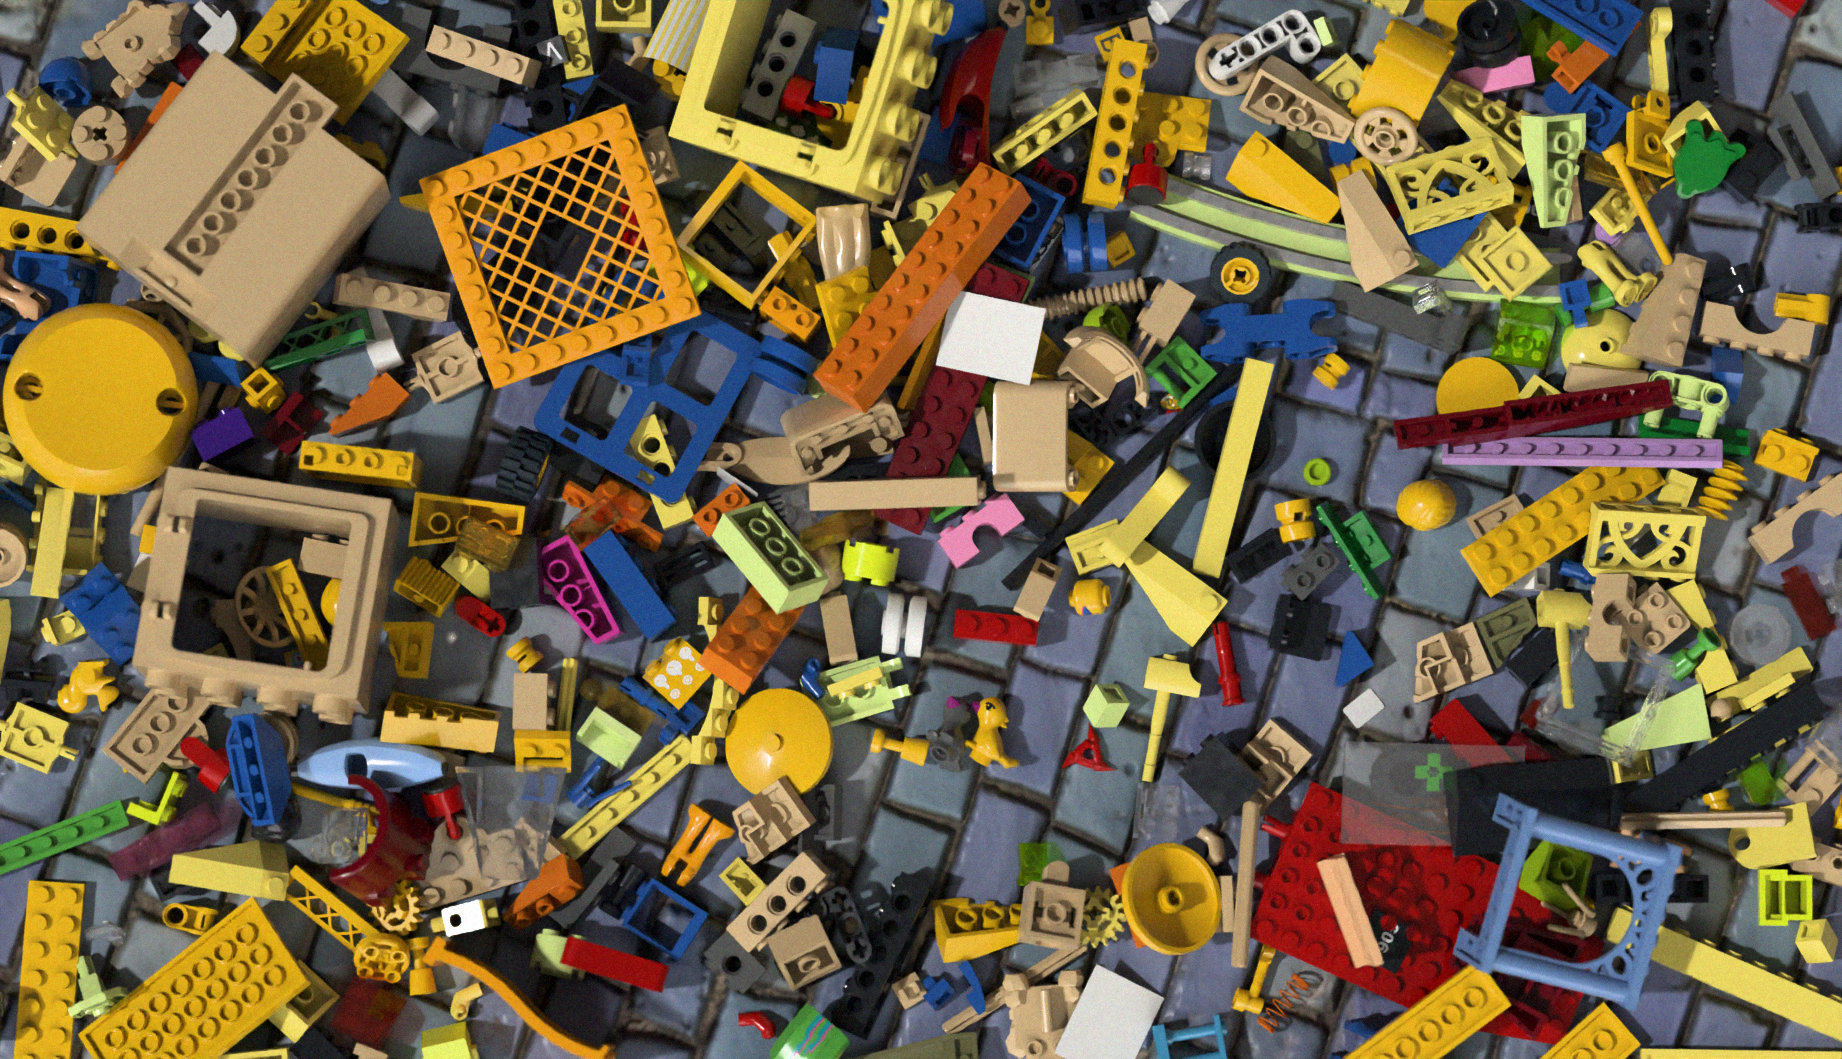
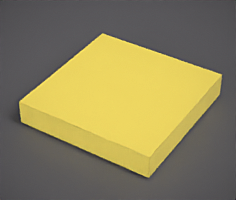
M1515 225L1474 259V262L1509 302L1553 267L1518 225Z

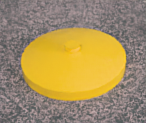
M785 688L767 689L746 699L733 714L725 737L726 758L731 772L744 788L755 795L782 776L786 777L798 796L807 793L826 774L834 750L833 731L824 710L809 696Z
M1161 843L1151 846L1138 853L1132 859L1123 877L1121 894L1125 916L1138 938L1153 950L1167 955H1182L1204 946L1216 932L1222 912L1219 884L1208 863L1194 850L1177 843Z

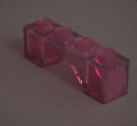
M204 802L107 858L120 881L128 882L151 869L159 861L174 852L200 841L223 828V825L209 802Z

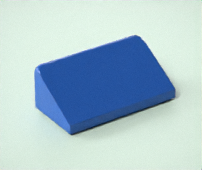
M188 352V357L197 379L242 387L241 383L246 379L248 368L235 359Z

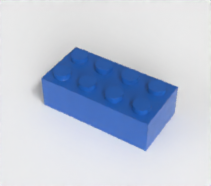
M609 530L583 550L646 638L652 643L678 624L674 619L678 614L668 600L665 602L660 600L658 596L662 592L652 578L646 580L642 575L646 569L636 555L631 558L626 551L630 547L621 534L618 532L614 535Z

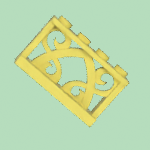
M1491 136L1477 137L1467 143L1457 146L1451 145L1431 154L1424 153L1415 159L1405 162L1398 161L1386 168V182L1401 213L1408 235L1513 204L1514 187L1511 180L1507 177ZM1482 157L1487 158L1489 161L1487 168L1478 172L1481 160L1478 163H1472L1471 161ZM1442 172L1457 174L1467 179L1460 188L1459 196L1451 198L1442 191L1430 189ZM1494 172L1498 184L1493 185L1486 177ZM1416 178L1415 182H1408V186L1412 189H1419V191H1407L1401 187L1400 182ZM1473 185L1472 189H1475V191L1467 193L1466 190ZM1406 198L1417 199V208L1410 210ZM1435 198H1440L1442 200L1436 203H1432L1433 201H1435Z
M1591 502V520L1585 558L1582 564L1590 575L1596 577V574L1629 573L1632 578L1633 576H1643L1645 579L1656 581L1663 577L1670 578L1676 582H1685L1686 579L1696 578L1695 571L1702 529L1705 527L1706 515L1699 508ZM1602 521H1607L1610 535L1600 538ZM1626 522L1633 523V528L1625 533H1620V531L1627 530L1626 528H1624V524ZM1644 523H1649L1652 533L1663 542L1653 551L1639 558L1627 547L1624 540L1635 536L1642 529ZM1662 524L1668 525V529L1664 531L1669 534L1668 536L1659 532V527ZM1687 526H1690L1688 544L1680 539ZM1613 542L1614 545L1608 546L1604 550V554L1613 553L1612 559L1600 560L1597 556L1599 548L1605 543ZM1675 545L1683 548L1686 553L1685 560L1679 565L1669 564L1671 557L1676 556L1679 558L1678 553L1673 549Z

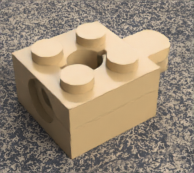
M1167 279L1164 285L1160 282L1158 283L1150 298V301L1153 302L1150 308L1144 306L1136 319L1135 324L1139 325L1136 333L1140 336L1131 350L1136 354L1144 339L1149 340L1138 358L1141 363L1144 362L1154 344L1162 349L1168 345L1196 298V295L1170 279Z
M1053 861L1043 869L1041 882L1031 881L1024 887L1017 942L1072 951L1079 946L1086 891L1069 888L1070 868L1064 862Z

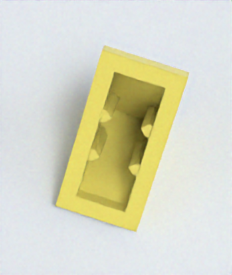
M1649 750L1609 756L1611 759L1613 784L1654 778Z
M739 856L719 875L747 907L768 887Z

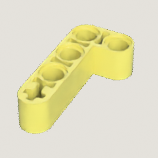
M1170 464L1098 551L1120 568L1192 482Z

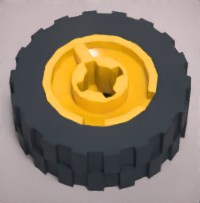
M1241 241L1240 243L1232 242L1228 246L1225 245L1221 248L1220 252L1215 254L1214 260H1212L1210 269L1211 286L1214 287V292L1223 301H1228L1230 304H1251L1256 299H1260L1264 295V291H1267L1271 278L1269 259L1264 255V251L1261 248H1257L1252 243L1248 244L1245 241ZM1236 269L1239 271L1246 270V275L1244 277H1237L1235 274Z

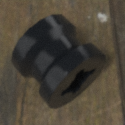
M1595 696L1597 710L1593 713V718L1621 721L1619 707L1623 705V699Z

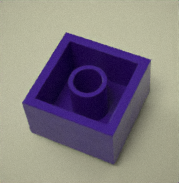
M227 407L218 413V418L212 421L204 419L194 425L195 429L189 432L205 463L216 466L261 443L247 413L240 407Z

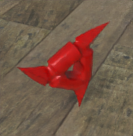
M1089 723L1088 739L1079 744L1074 751L1071 750L1061 770L1076 762L1081 766L1093 768L1094 771H1115L1105 762H1102L1100 739ZM1091 749L1094 752L1093 758L1086 759L1083 756L1084 750Z

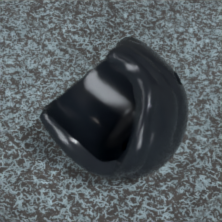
M289 796L279 823L254 826L252 824L251 837L273 844L283 843L292 839L298 833L302 824L298 803Z

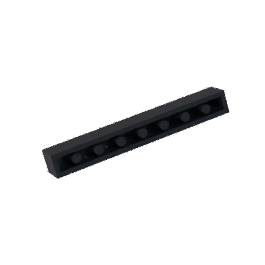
M1810 682L1806 683L1617 801L1625 813L1675 812L1682 807L1679 802L1688 797L1693 801L1705 793L1703 789L1705 786L1712 782L1714 786L1724 782L1729 778L1727 773L1734 768L1741 771L1753 763L1751 761L1752 757L1759 753L1764 757L1777 749L1774 745L1776 742L1783 738L1788 742L1800 734L1798 729L1808 724L1811 728L1824 720L1822 714L1828 710Z

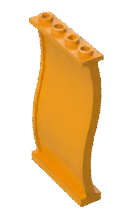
M437 936L423 957L422 961L430 966H443L444 963H448L477 977L495 990L535 1031L564 1050L585 1059H614L617 1055L613 1051L616 1047L613 1043L604 1044L601 1048L565 1031L549 1019L511 980L499 971L474 957L456 951L455 946L457 942L450 937Z

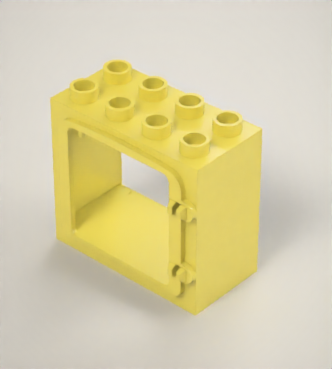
M710 0L668 136L710 152L882 204L884 195H895L900 186L904 167L902 163L895 162L901 141L911 142L917 132L920 122V111L912 108L918 87L928 89L933 81L937 67V58L930 56L929 52L935 34L944 36L947 33L953 18L954 5L945 2L946 0H883L889 5V14L887 18L879 16L878 23L885 24L848 144L843 150L836 151L735 120L740 97L745 87L771 0ZM732 130L733 135L732 137H729L730 131ZM800 152L813 155L812 162L799 158Z

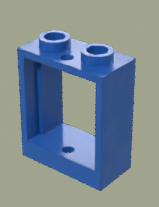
M652 878L650 882L644 880L636 893L640 896L635 905L630 903L621 916L624 919L622 925L675 960L680 961L709 914L656 879ZM655 888L695 913L673 949L633 923Z

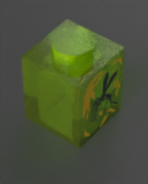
M1758 761L1734 775L1750 805L1758 802L1762 806L1775 798L1773 793L1779 790L1762 761Z

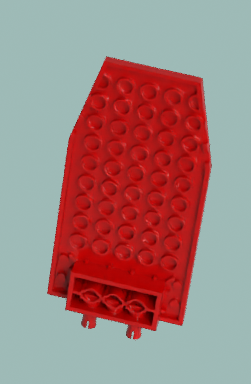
M1311 782L1301 806L1296 807L1288 824L1267 813L1262 820L1273 826L1265 823L1260 824L1259 830L1281 838V844L1268 873L1265 875L1255 870L1254 888L1259 890V894L1252 908L1255 911L1251 918L1250 938L1409 1009L1457 973L1447 963L1453 954L1460 927L1466 928L1473 914L1486 916L1500 865L1477 855L1452 857L1450 843L1426 832L1396 830L1364 823L1366 821L1394 828L1419 830L1393 818V822H1390L1392 817L1384 813L1380 817L1381 812L1379 811L1377 818H1371L1377 816V811L1374 809L1371 817H1368L1371 813L1370 807ZM1344 853L1368 919H1370L1374 910L1378 909L1386 913L1380 922L1384 930H1394L1397 926V920L1409 926L1406 930V937L1412 944L1396 974L1381 966L1364 965L1355 968L1316 862ZM1519 876L1506 922L1587 941L1577 963L1599 958L1605 943L1594 934L1580 939L1574 935L1547 929L1549 924L1570 928L1567 919L1541 906L1539 899L1520 889L1518 886L1521 877ZM1564 988L1536 1042L1555 1045L1566 1035L1584 993ZM1502 1012L1477 1030L1479 1032L1534 1041Z

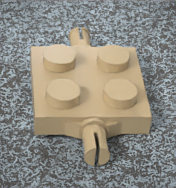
M462 331L443 338L411 354L417 367L418 376L403 384L408 393L423 386L429 392L435 405L485 381L479 368L478 359L482 357L479 346L473 349L468 345Z

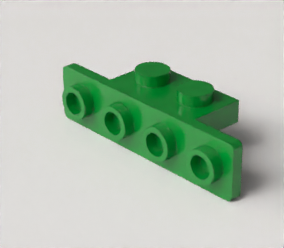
M1328 500L1317 505V516L1324 526H1328L1333 534L1334 544L1338 549L1343 550L1348 558V566L1363 581L1362 587L1366 594L1370 597L1372 596L1374 600L1387 594L1373 569L1392 558L1394 554L1366 510L1360 511L1342 523Z

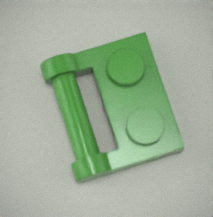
M1179 335L1144 369L1148 376L1152 375L1178 401L1176 404L1181 409L1189 404L1217 375ZM1163 362L1191 388L1186 394L1159 368Z

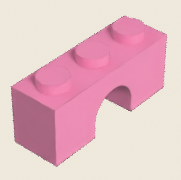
M995 493L984 501L986 507L979 512L976 509L971 510L962 517L964 522L955 528L953 525H950L939 533L941 539L938 540V544L956 569H959L980 553L972 539V535L978 527L984 525L991 526L1002 538L1024 522L1025 519L1006 493L1001 496Z

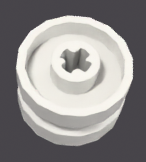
M889 593L887 609L883 612L881 653L895 655L899 651L900 638H905L904 652L906 656L920 658L927 597L913 596L910 599L908 613L904 612L905 598L903 594Z

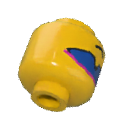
M1101 579L1078 580L1073 590H1069V604L1071 607H1075L1076 612L1081 616L1102 614L1105 612L1106 607L1110 606V588Z

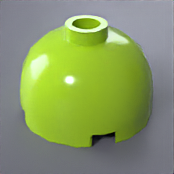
M1108 301L1088 312L1082 326H1097L1107 330L1121 339L1130 349L1132 348V339L1127 341L1126 334L1131 331L1124 313L1117 305L1110 306L1111 302Z

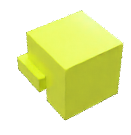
M1758 869V926H1788V920H1813L1812 875H1788V870Z
M466 1021L422 1031V1059H480L477 1045H471Z

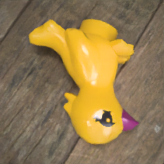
M990 696L981 701L970 703L978 716L979 727L972 741L964 740L965 747L972 750L969 757L986 767L990 765L992 760L999 762L1005 769L1018 767L1020 761L1006 754L998 731L999 726L1007 728L1005 723L1009 722L1003 702L997 697Z

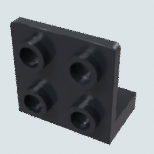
M1280 594L1277 598L1266 650L1320 661L1322 659L1332 608L1291 599L1290 595Z

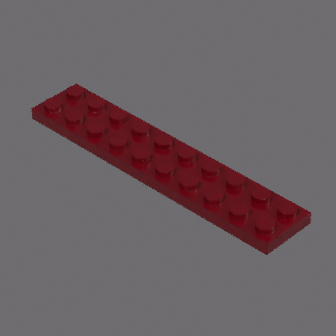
M984 261L969 280L965 292L1021 303L1031 281ZM936 357L905 429V436L901 438L885 478L947 476L989 377L936 365ZM933 507L871 509L870 514L921 536Z

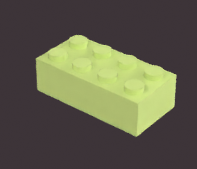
M765 501L723 513L712 534V537L776 614L818 601L830 579Z

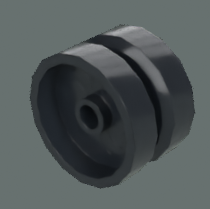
M1477 0L1467 6L1459 15L1456 24L1458 34L1463 44L1466 58L1473 65L1490 69L1505 66L1513 61L1522 51L1524 44L1523 34L1515 9L1509 2L1505 0Z

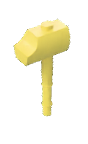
M1558 588L1552 591L1542 590L1536 598V619L1538 627L1555 628L1563 707L1571 709L1574 707V690L1571 673L1569 629H1590L1588 612L1592 609V605L1584 599L1581 593L1565 592L1564 589Z
M1164 654L1163 659L1149 657L1143 687L1157 690L1146 760L1145 764H1143L1142 781L1153 782L1170 694L1175 693L1199 698L1201 684L1193 679L1189 664L1177 662L1178 656Z

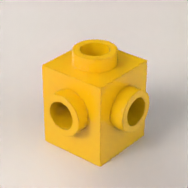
M262 366L241 383V386L248 394L245 400L255 411L260 408L266 415L272 410L279 408L287 398L282 389L285 385L275 373L270 375Z

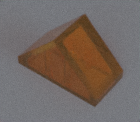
M604 496L579 511L563 530L579 552H581L620 521L623 516L608 496Z

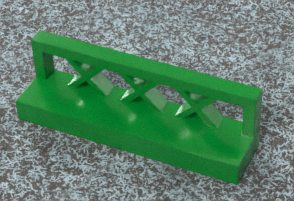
M363 308L286 334L279 344L285 343L291 346L289 353L277 356L275 349L269 356L270 360L264 361L266 371L280 373L376 341L368 310ZM361 317L364 328L353 332L349 331L348 328L352 320ZM334 326L341 330L338 337L329 340L323 338L328 327ZM309 334L316 338L313 345L305 348L299 347L303 336Z
M1638 414L1636 438L1700 439L1697 437L1700 426L1698 422L1662 417L1659 428H1652L1643 424L1645 414ZM1716 426L1713 439H1722L1723 456L1744 459L1750 454V447H1747L1748 430Z

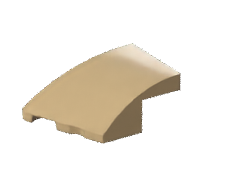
M1475 622L1468 623L1449 632H1441L1417 642L1416 684L1413 701L1416 704L1495 674Z
M1273 717L1268 720L1255 738L1247 743L1242 750L1268 778L1249 798V801L1259 803V818L1314 755V752Z
M785 776L776 780L732 812L735 824L739 829L740 842L745 843L749 857L746 859V863L749 867L816 822V819Z

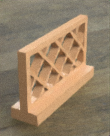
M1344 853L1316 862L1355 968L1364 965L1376 967L1384 964L1382 954Z

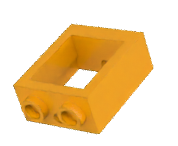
M774 286L759 308L761 318L805 348L808 347L822 327L819 315L776 286Z

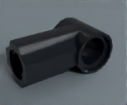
M1748 262L1724 270V273L1703 279L1699 292L1703 302H1714L1731 295L1736 297L1757 289Z

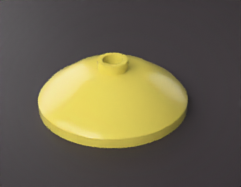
M1608 308L1590 313L1588 310L1585 311L1588 326L1575 329L1574 322L1567 326L1562 336L1560 347L1561 358L1566 371L1569 362L1639 369L1642 360L1618 353L1622 344H1626L1630 336L1628 331L1633 323L1624 314ZM1602 342L1608 343L1609 351H1602L1600 344Z

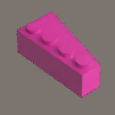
M569 533L542 548L544 585L571 614L572 618L596 645H604L626 633L577 535Z

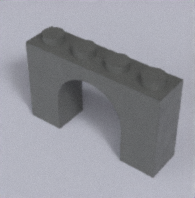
M405 5L399 30L406 34L410 41L390 65V69L398 77L405 81H411L412 78L423 80L422 84L431 87H438L439 84L447 85L449 90L457 93H465V90L474 91L477 97L484 99L500 96L504 78L470 66L458 70H446L435 65L430 60L426 51L435 16L432 10ZM485 23L481 41L511 51L514 32L511 28Z

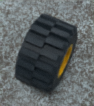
M519 426L512 434L504 452L496 478L497 491L530 502L536 495L548 466L547 460L553 448L552 438L540 432Z

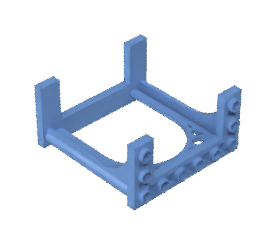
M1499 793L1492 820L1510 829V834L1481 933L1479 935L1470 929L1460 927L1453 954L1484 973L1491 974V971L1495 970L1612 1000L1624 1008L1635 1010L1637 1003L1642 998V984L1650 971V957L1652 950L1658 944V930L1660 923L1666 917L1667 909L1665 906L1668 896L1674 890L1675 883L1673 879L1676 869L1682 863L1683 856L1681 852L1683 848L1644 830L1641 831L1640 837L1636 838L1538 812L1539 810L1510 795ZM1531 837L1605 856L1617 864L1626 875L1633 895L1632 918L1621 941L1605 955L1588 962L1570 963L1499 945ZM1629 861L1637 864L1633 870L1629 869ZM1645 869H1651L1653 871L1651 880L1646 884L1639 885L1636 880L1639 873ZM1643 891H1647L1645 900L1642 901L1641 894ZM1629 943H1632L1629 949V954H1626V946ZM1621 956L1626 964L1623 972L1612 966L1614 957ZM1602 965L1601 970L1597 971L1598 967Z

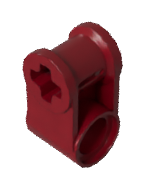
M1037 156L1035 159L1037 161L1030 175L1025 177L1066 197L1065 202L1073 200L1077 194V181L1075 177L1068 172L1057 171L1044 157ZM1061 182H1069L1073 188L1068 193H1061L1058 191L1057 186Z

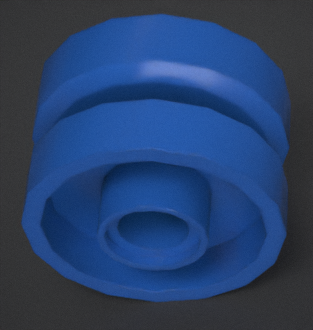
M1088 212L1086 227H1083V230L1081 217L1078 213L1063 214L1064 232H1062V244L1068 274L1083 272L1085 268L1084 256L1088 258L1089 268L1092 272L1107 271L1103 212Z
M765 335L759 349L768 358L764 360L761 357H754L748 371L781 390L802 397L808 382L798 373L813 375L819 360L789 342Z

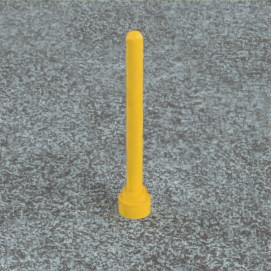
M1622 142L1605 148L1601 153L1606 162L1609 161L1611 165L1615 166L1664 265L1672 264L1673 258L1624 161L1626 159L1624 155L1626 150Z

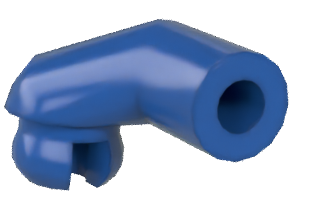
M809 658L802 668L801 683L817 701L827 691L818 682L821 671L820 661L817 658Z

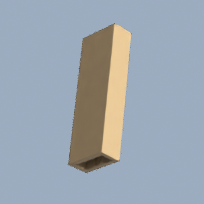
M981 475L815 480L809 483L810 511L975 506L982 503V499L986 497V481H981Z

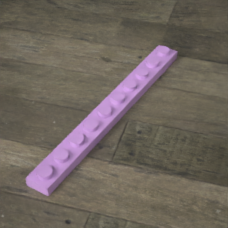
M1516 437L1451 447L1450 443L1442 444V465L1722 468L1723 464L1722 439Z

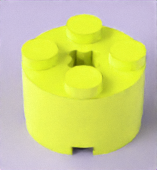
M846 539L840 570L841 573H844L843 579L860 582L862 577L870 578L871 584L887 587L890 581H895L900 548L895 547L893 552H890V546L860 540L855 545H852V539Z

